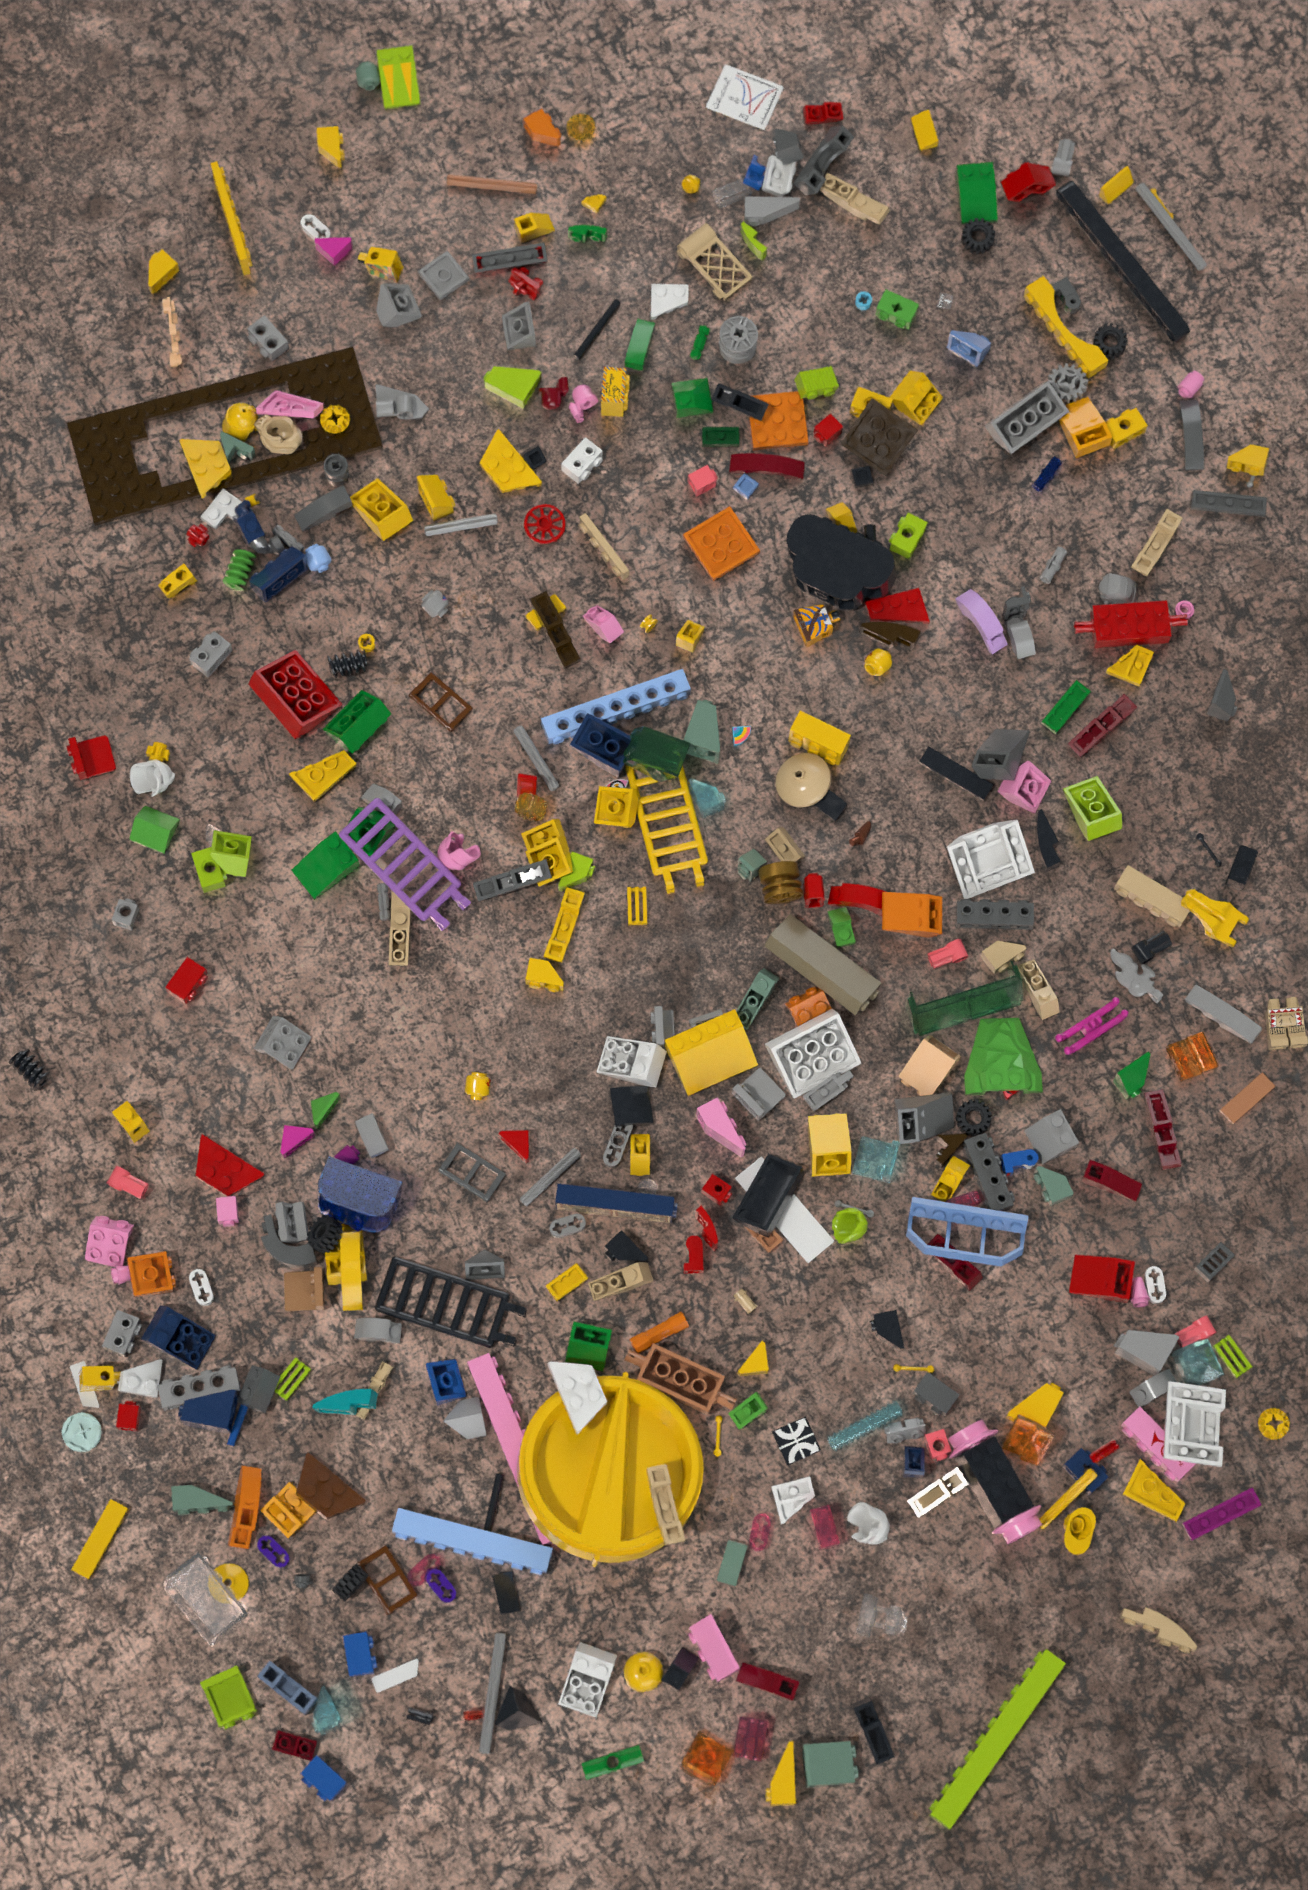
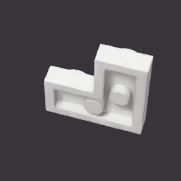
M222 489L201 515V520L216 530L227 516L233 519L232 517L236 515L235 507L242 501Z

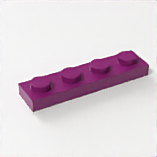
M1252 1487L1183 1522L1182 1525L1189 1539L1193 1541L1260 1507L1262 1504Z

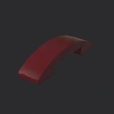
M731 454L729 473H745L748 475V472L780 475L785 476L784 479L803 481L805 462L772 454Z

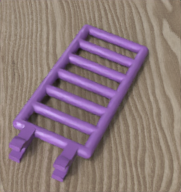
M375 798L340 831V838L420 920L425 921L430 917L437 927L443 931L450 922L436 910L449 897L462 910L471 903L457 890L461 886L460 880L381 799ZM378 807L385 816L356 843L348 834ZM391 821L398 830L369 857L362 848ZM405 835L412 843L382 870L375 862ZM418 848L425 857L396 884L389 875ZM431 862L438 871L409 898L402 889ZM445 876L452 884L423 912L415 903Z

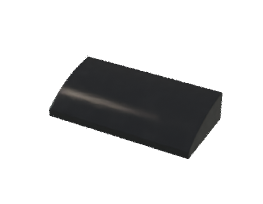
M768 1154L732 1218L750 1230L769 1238L804 1176L803 1167Z

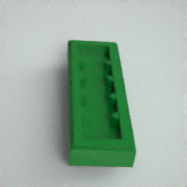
M1076 680L1042 720L1041 724L1054 734H1057L1091 691Z

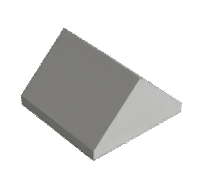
M526 301L502 315L507 350L536 346L530 303Z

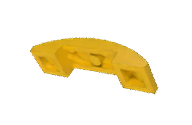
M566 887L544 958L562 963L576 925L585 892Z
M360 1231L343 1232L340 1234L342 1236L340 1239L343 1311L363 1310Z

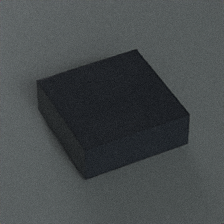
M869 466L851 469L855 488L873 485Z

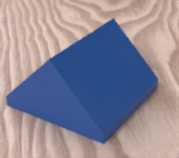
M456 1359L426 1363L437 1406L467 1397Z

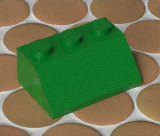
M361 690L323 728V731L343 749L353 754L361 748L368 738L373 736L375 731L387 721L392 713L379 698Z

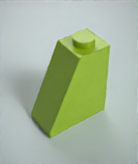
M494 366L491 371H487L483 380L485 382V389L523 409L542 380V372L539 370Z

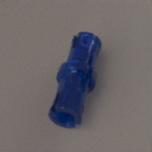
M1053 456L1047 466L1041 469L1040 475L1032 484L1034 490L1042 492L1046 484L1054 478L1055 472L1062 465L1059 458Z

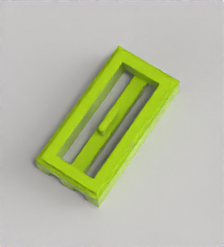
M1230 1335L1212 1346L1235 1379L1252 1368V1365ZM1225 1342H1228L1230 1344L1232 1349L1235 1351V1353L1238 1355L1240 1360L1245 1365V1368L1241 1365V1363L1238 1361L1236 1356L1233 1354V1352ZM1221 1345L1228 1353V1355L1231 1357L1233 1362L1236 1364V1366L1240 1370L1239 1372L1235 1370V1368L1230 1363L1228 1358L1222 1352V1350L1220 1349Z
M295 1357L280 1376L274 1392L287 1401L310 1373L311 1369ZM295 1365H299L296 1368V1370L292 1373V1375L288 1378V1380L284 1383V1385L280 1388V1390H278L277 1388L279 1387V1385L283 1382V1380L287 1377V1375L291 1372ZM303 1368L305 1371L302 1373V1375L298 1378V1380L294 1383V1385L290 1388L286 1395L283 1394L285 1389L289 1386V1384L293 1381V1379Z

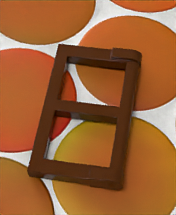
M432 672L408 695L409 698L413 699L449 732H452L473 710V707ZM433 681L446 693L430 708L417 695ZM451 696L465 709L449 724L436 711Z
M385 1545L357 1562V1564L367 1573L364 1566L381 1555L386 1554L396 1571L374 1584L370 1576L367 1577L366 1582L385 1610L386 1615H389L418 1595ZM399 1576L410 1594L388 1607L378 1589Z

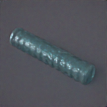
M893 1400L892 1404L888 1403L886 1407L882 1406L881 1410L877 1409L875 1413L871 1412L870 1416L866 1415L864 1419L860 1418L859 1422L854 1421L853 1425L849 1424V1427H843L844 1430L839 1429L838 1433H833V1436L828 1435L827 1440L832 1450L836 1452L838 1448L842 1449L843 1445L848 1446L849 1442L853 1443L855 1439L859 1440L860 1436L864 1437L866 1433L870 1434L871 1430L875 1431V1428H881L882 1424L885 1426L886 1422L890 1423L892 1419L896 1420L897 1416H903L897 1401Z

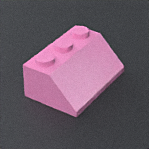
M711 1614L689 1627L690 1633H688L692 1644L696 1643L700 1650L697 1653L701 1661L707 1662L709 1666L707 1672L711 1680L715 1679L718 1683L739 1671L740 1668Z

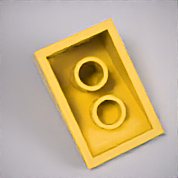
M378 478L350 496L352 506L382 541L413 521L408 506Z
M793 1741L788 1742L769 1784V1788L765 1789L766 1802H770V1806H792L796 1804Z

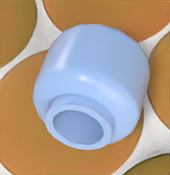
M314 544L305 550L306 553L304 555L311 571L322 573L329 568L328 565L332 559L325 546Z

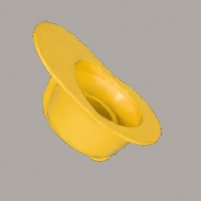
M1078 1508L1068 1514L1064 1520L1065 1547L1074 1555L1083 1554L1091 1543L1096 1519L1094 1513L1088 1508Z

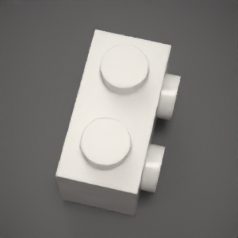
M585 437L561 463V471L578 484L582 480L585 481L591 474L592 468L594 466L598 467L602 462V450Z

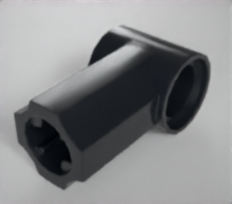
M1162 931L1148 940L1144 939L1138 942L1131 949L1142 965L1152 960L1156 954L1172 946L1169 935Z

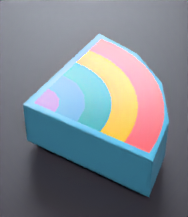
M751 726L732 727L734 747L742 745L750 736Z

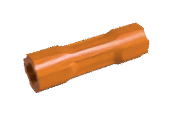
M679 1312L657 1326L630 1338L629 1341L634 1351L639 1354L650 1348L653 1343L656 1344L688 1328L689 1324L683 1313Z

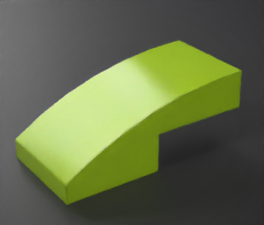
M742 222L740 229L742 238L749 249L760 260H763L767 256V247L757 241V231L745 222Z

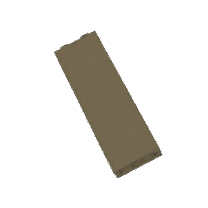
M791 914L770 934L764 945L854 1015L860 1010L865 1011L870 1004L869 1000L874 1001L880 993L878 991L881 985L880 981Z

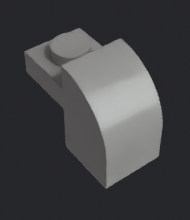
M1022 617L1005 621L1004 626L1011 638L1012 650L1017 659L1035 655L1034 640L1027 620L1024 621Z
M381 1318L356 1319L354 1338L369 1342L384 1341L398 1344L400 1343L402 1324Z
M1167 1369L1144 1381L1129 1392L1138 1408H1142L1155 1399L1167 1394V1382H1176L1171 1371Z

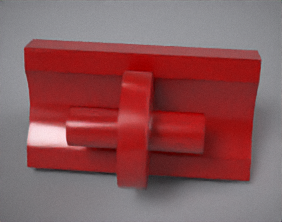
M524 266L520 269L514 267L508 280L511 286L515 288L513 294L518 296L522 293L534 301L538 296L543 281L538 277H535L533 280L530 279V272Z

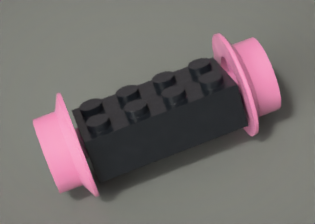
M980 1420L949 1438L954 1448L949 1457L950 1459L955 1458L988 1516L995 1529L992 1531V1534H1002L1007 1544H1010L1042 1526L1037 1516L1041 1505L1034 1507L1033 1502L994 1436L999 1431L989 1430L985 1422Z

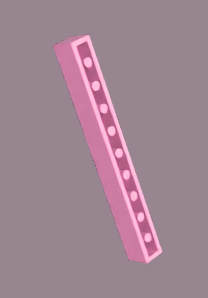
M487 1353L468 1361L467 1364L518 1486L517 1460L525 1429H520L518 1423L521 1422L518 1412H513L511 1405L514 1404L510 1393L506 1394L503 1388L506 1386L505 1380L502 1375L498 1376L496 1368L499 1366L495 1356L491 1358L490 1354ZM533 1523L543 1546L552 1544Z

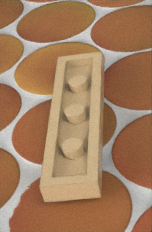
M586 513L579 517L581 531L589 535L590 542L594 548H599L602 552L600 553L601 557L606 563L609 562L611 564L613 573L617 577L620 576L622 580L628 578L629 569Z

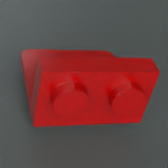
M106 735L77 742L76 737L68 738L69 745L66 746L69 757L73 756L74 762L71 763L74 774H78L80 780L116 770L113 753Z

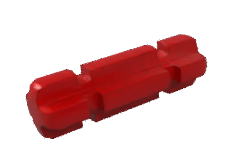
M1111 1440L1091 1453L1089 1457L1093 1463H1097L1119 1449V1444H1117L1116 1440Z

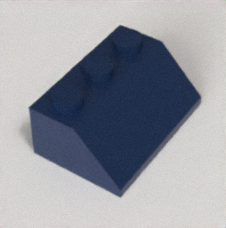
M293 546L283 550L276 560L269 561L261 572H256L251 576L249 580L250 587L266 603L308 569L306 556Z

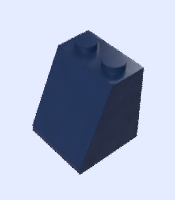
M231 1389L185 1400L184 1405L179 1407L178 1417H180L184 1426L230 1434L239 1395L236 1390Z

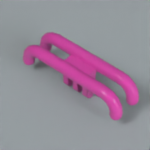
M1114 997L1099 1010L1065 1032L1055 1036L1057 1042L1068 1039L1080 1030L1085 1036L1073 1045L1065 1047L1064 1053L1066 1055L1081 1049L1127 1018L1128 1011L1122 1010L1120 1014L1102 1025L1103 1021L1100 1017L1119 1004L1120 1000L1118 997Z

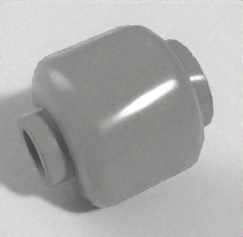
M431 590L421 599L423 601L421 604L422 608L431 617H436L437 615L442 617L448 611L446 607L449 601L439 590Z

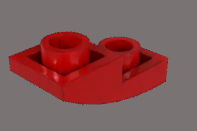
M824 102L823 105H804L803 107L805 125L833 123L844 119L841 102Z

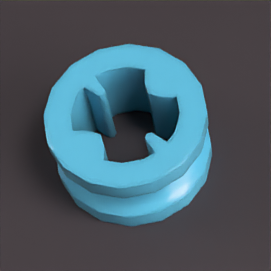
M865 291L858 293L855 300L856 307L860 310L869 309L872 304V296ZM861 298H865V300L868 299L867 303H860Z

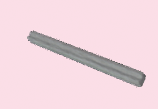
M1145 183L1139 184L1136 187V191L1197 270H1203L1207 263Z
M503 1633L495 1634L479 1752L482 1754L490 1753L506 1634Z

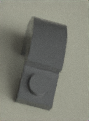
M271 1214L263 1216L265 1221L261 1223L264 1234L268 1233V1235L262 1236L261 1240L265 1249L274 1260L291 1268H308L317 1265L313 1247L308 1244L297 1247L285 1245L277 1237Z

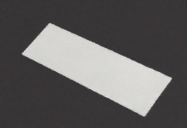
M762 1156L735 1178L746 1192L764 1162ZM793 1194L776 1227L805 1261L809 1263L830 1246L834 1240Z

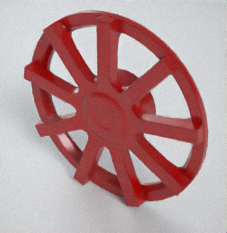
M540 504L528 511L524 519V529L528 537L542 545L556 542L563 535L566 527L563 513L557 507L549 504ZM543 507L551 508L548 516L544 515ZM538 508L540 509L541 517L539 518L532 513L534 510ZM556 510L560 517L552 520L551 516ZM531 516L537 523H527L528 517ZM562 520V527L553 525V523ZM528 527H537V529L530 533ZM551 529L558 530L560 533L555 537ZM539 531H542L541 540L534 537ZM545 532H548L552 539L544 540Z

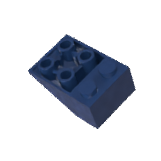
M160 1305L141 1340L197 1370L216 1335L173 1309Z

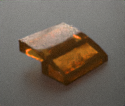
M1204 1032L1191 1035L1184 1040L1165 1047L1180 1082L1219 1067Z
M1018 1414L1001 1445L1002 1449L1020 1455V1460L1039 1466L1055 1434L1037 1422Z

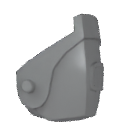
M1106 574L1098 587L1101 595L1100 598L1105 605L1136 603L1138 600V584L1134 580L1122 575Z

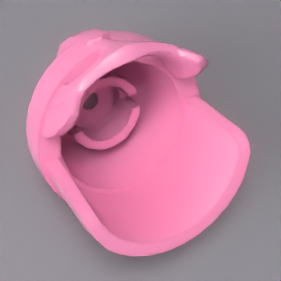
M453 831L441 842L437 858L449 870H462L477 860L481 855V851L478 845H473L464 850L461 846L464 841V835H458Z

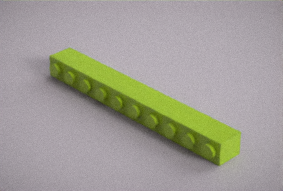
M1047 1649L1043 1653L1039 1651L1034 1657L1033 1661L1035 1664L1032 1669L1028 1667L1021 1676L1024 1679L1020 1685L1016 1683L1010 1692L1013 1695L1008 1702L1005 1700L998 1709L1001 1711L997 1718L993 1716L987 1725L990 1729L985 1735L981 1733L975 1743L978 1746L974 1752L971 1749L964 1758L966 1761L962 1768L958 1766L952 1776L955 1778L951 1784L946 1783L940 1792L943 1794L939 1801L935 1799L929 1810L932 1812L929 1816L946 1829L950 1830L1066 1664Z

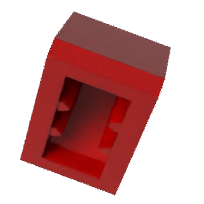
M529 1130L500 1131L498 1133L499 1138L527 1164L529 1162Z

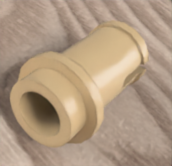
M740 1289L734 1295L735 1302L738 1301L747 1314H749L757 1305L746 1294V1290Z

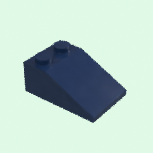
M587 713L569 746L601 769L619 777L635 749L638 739Z

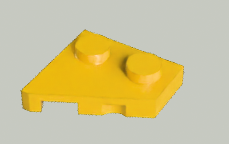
M1136 645L1114 665L1109 667L1106 674L1139 687L1154 652Z

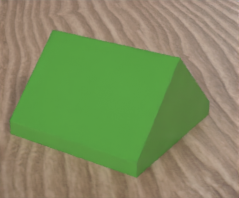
M144 806L135 816L129 839L165 854L180 819Z

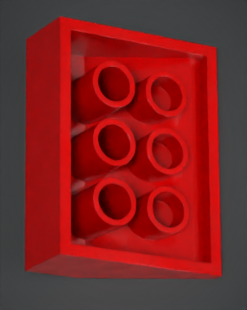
M297 650L254 671L248 683L294 739L310 732L343 706Z

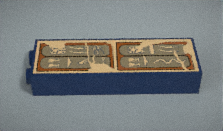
M557 1183L555 1208L559 1211L672 1224V1218L677 1216L678 1203H674L675 1197Z

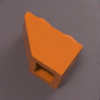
M542 108L523 118V127L532 141L557 147L561 145V132L557 127L554 128L550 115L548 113L545 114Z

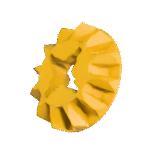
M339 404L324 408L320 415V423L323 429L333 434L343 432L350 422L347 410ZM332 413H334L336 417H340L337 419V425L333 420H330L332 419Z
M1269 1408L1259 1416L1258 1428L1266 1438L1276 1440L1286 1435L1289 1430L1290 1420L1282 1410ZM1272 1418H1275V1421L1282 1422L1276 1426V1432L1272 1425H1266L1272 1421Z

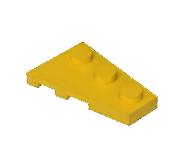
M343 750L324 758L318 763L307 765L299 771H293L289 773V776L313 802H316L353 770L357 763Z
M1139 1459L1122 1495L1177 1522L1185 1503Z

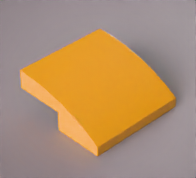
M288 1482L260 1510L288 1539L316 1513L315 1510L295 1495L297 1488L291 1482Z

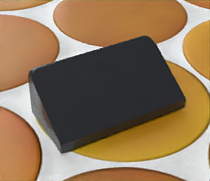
M828 790L826 795L819 802L815 803L814 806L833 821H836L847 808V803L831 790Z
M512 1572L492 1575L500 1614L506 1615L520 1611Z

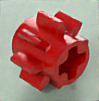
M203 524L199 526L192 525L186 533V536L189 537L187 539L188 543L193 547L197 545L204 546L210 537L207 534L209 532L208 528Z

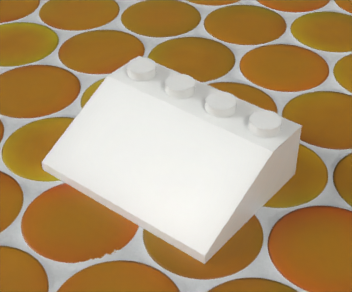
M833 1009L765 1043L773 1063L794 1099L810 1091L831 1075L836 1073L842 1074L861 1064L839 1013Z

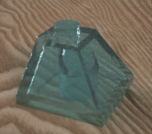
M1208 1339L1189 1344L1172 1353L1185 1384L1200 1386L1224 1375Z
M325 1686L320 1688L313 1713L314 1722H312L316 1734L320 1732L322 1736L344 1726Z

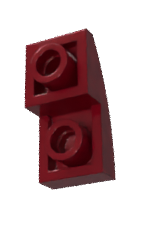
M276 1730L271 1750L312 1761L317 1741Z

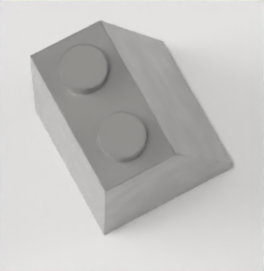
M1128 1330L1126 1334L1121 1333L1114 1344V1347L1117 1348L1114 1353L1155 1376L1161 1371L1179 1336Z

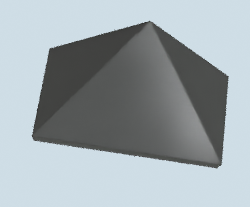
M485 1249L465 1261L466 1279L505 1278L504 1259Z

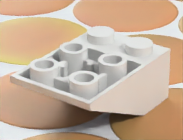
M607 1036L597 1073L638 1085L657 1087L667 1051L655 1043Z
M580 1642L558 1704L597 1717L618 1655Z

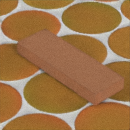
M1262 1072L1221 1108L1220 1112L1233 1125L1273 1090L1275 1085Z

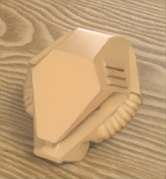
M264 415L254 424L260 434L261 442L272 453L292 454L302 443L303 436L295 421H292L287 416H274L271 418L269 415Z

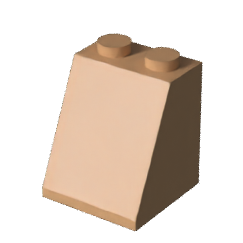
M928 1035L922 1040L898 1077L902 1079L901 1082L905 1086H912L918 1090L917 1094L920 1096L932 1095L937 1092L962 1056L932 1035Z

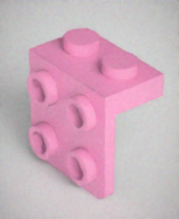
M96 1216L90 1224L85 1259L112 1267L123 1266L128 1238L133 1232L134 1225L128 1224L124 1220L115 1221L107 1216Z

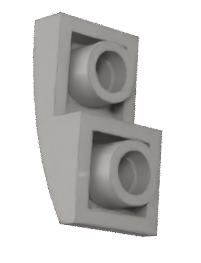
M373 1113L355 1121L371 1158L389 1151Z

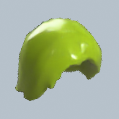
M857 1208L840 1210L836 1212L832 1219L834 1237L840 1244L856 1241L867 1232V1219L863 1212Z

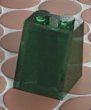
M645 726L634 729L630 735V744L624 751L623 763L658 782L678 778L690 743Z

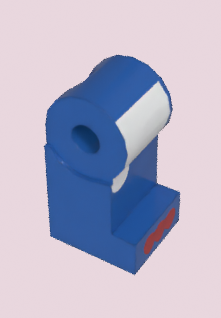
M1032 1149L1002 1154L1000 1161L1003 1173L1006 1176H1010L1014 1172L1013 1169L1033 1168L1038 1162V1154Z

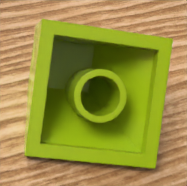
M214 830L210 856L226 874L246 877L252 836Z

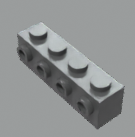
M961 899L956 903V928L1032 930L1034 926V903H1029L1027 900H1019L1018 903L1009 900L991 902L989 899H981L979 902H974L971 899Z
M983 1133L964 1140L963 1147L987 1209L998 1211L1012 1209L1015 1197L1012 1191H1008L1006 1185L1008 1184V1179L1005 1173H1001L999 1167L1001 1166V1161L998 1155H994L992 1138Z

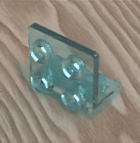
M861 1137L852 1173L890 1183L900 1142L893 1140L892 1144Z

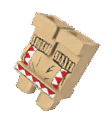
M1297 997L1286 998V1008H1280L1279 999L1268 1000L1267 1011L1265 1012L1268 1050L1307 1046L1308 1038L1305 1032L1303 1008L1299 1006Z

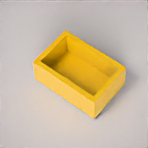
M799 711L790 728L788 741L795 748H803L808 753L824 758L828 764L839 766L849 747L851 735L805 712Z

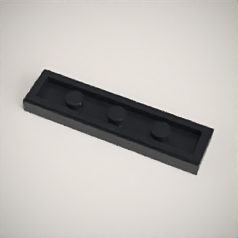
M929 746L919 760L920 765L983 802L994 785L985 779H980L977 774Z

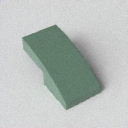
M728 1539L717 1581L736 1586L747 1549L746 1544Z

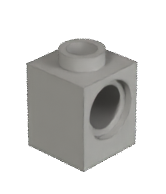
M127 898L125 900L119 899L112 917L113 925L132 931L139 912V907L135 901ZM124 910L131 911L130 915L126 917L121 914Z

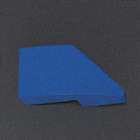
M753 155L743 183L759 191L765 177L764 172L766 168L757 162L758 157Z

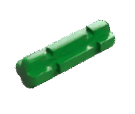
M705 325L699 326V334L696 335L692 346L694 349L691 350L690 357L693 360L700 359L701 352L706 343V336H708L710 329Z

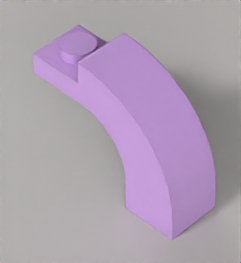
M970 589L955 598L961 613L968 617L979 630L989 653L994 654L1008 645L1002 633L1004 630L999 620L979 594Z

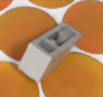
M745 196L744 222L749 226L763 225L799 209L800 197Z

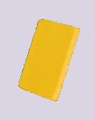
M925 110L911 117L920 151L938 147L939 141L930 110Z
M1125 166L1101 187L1099 197L1106 204H1110L1134 183L1130 168Z

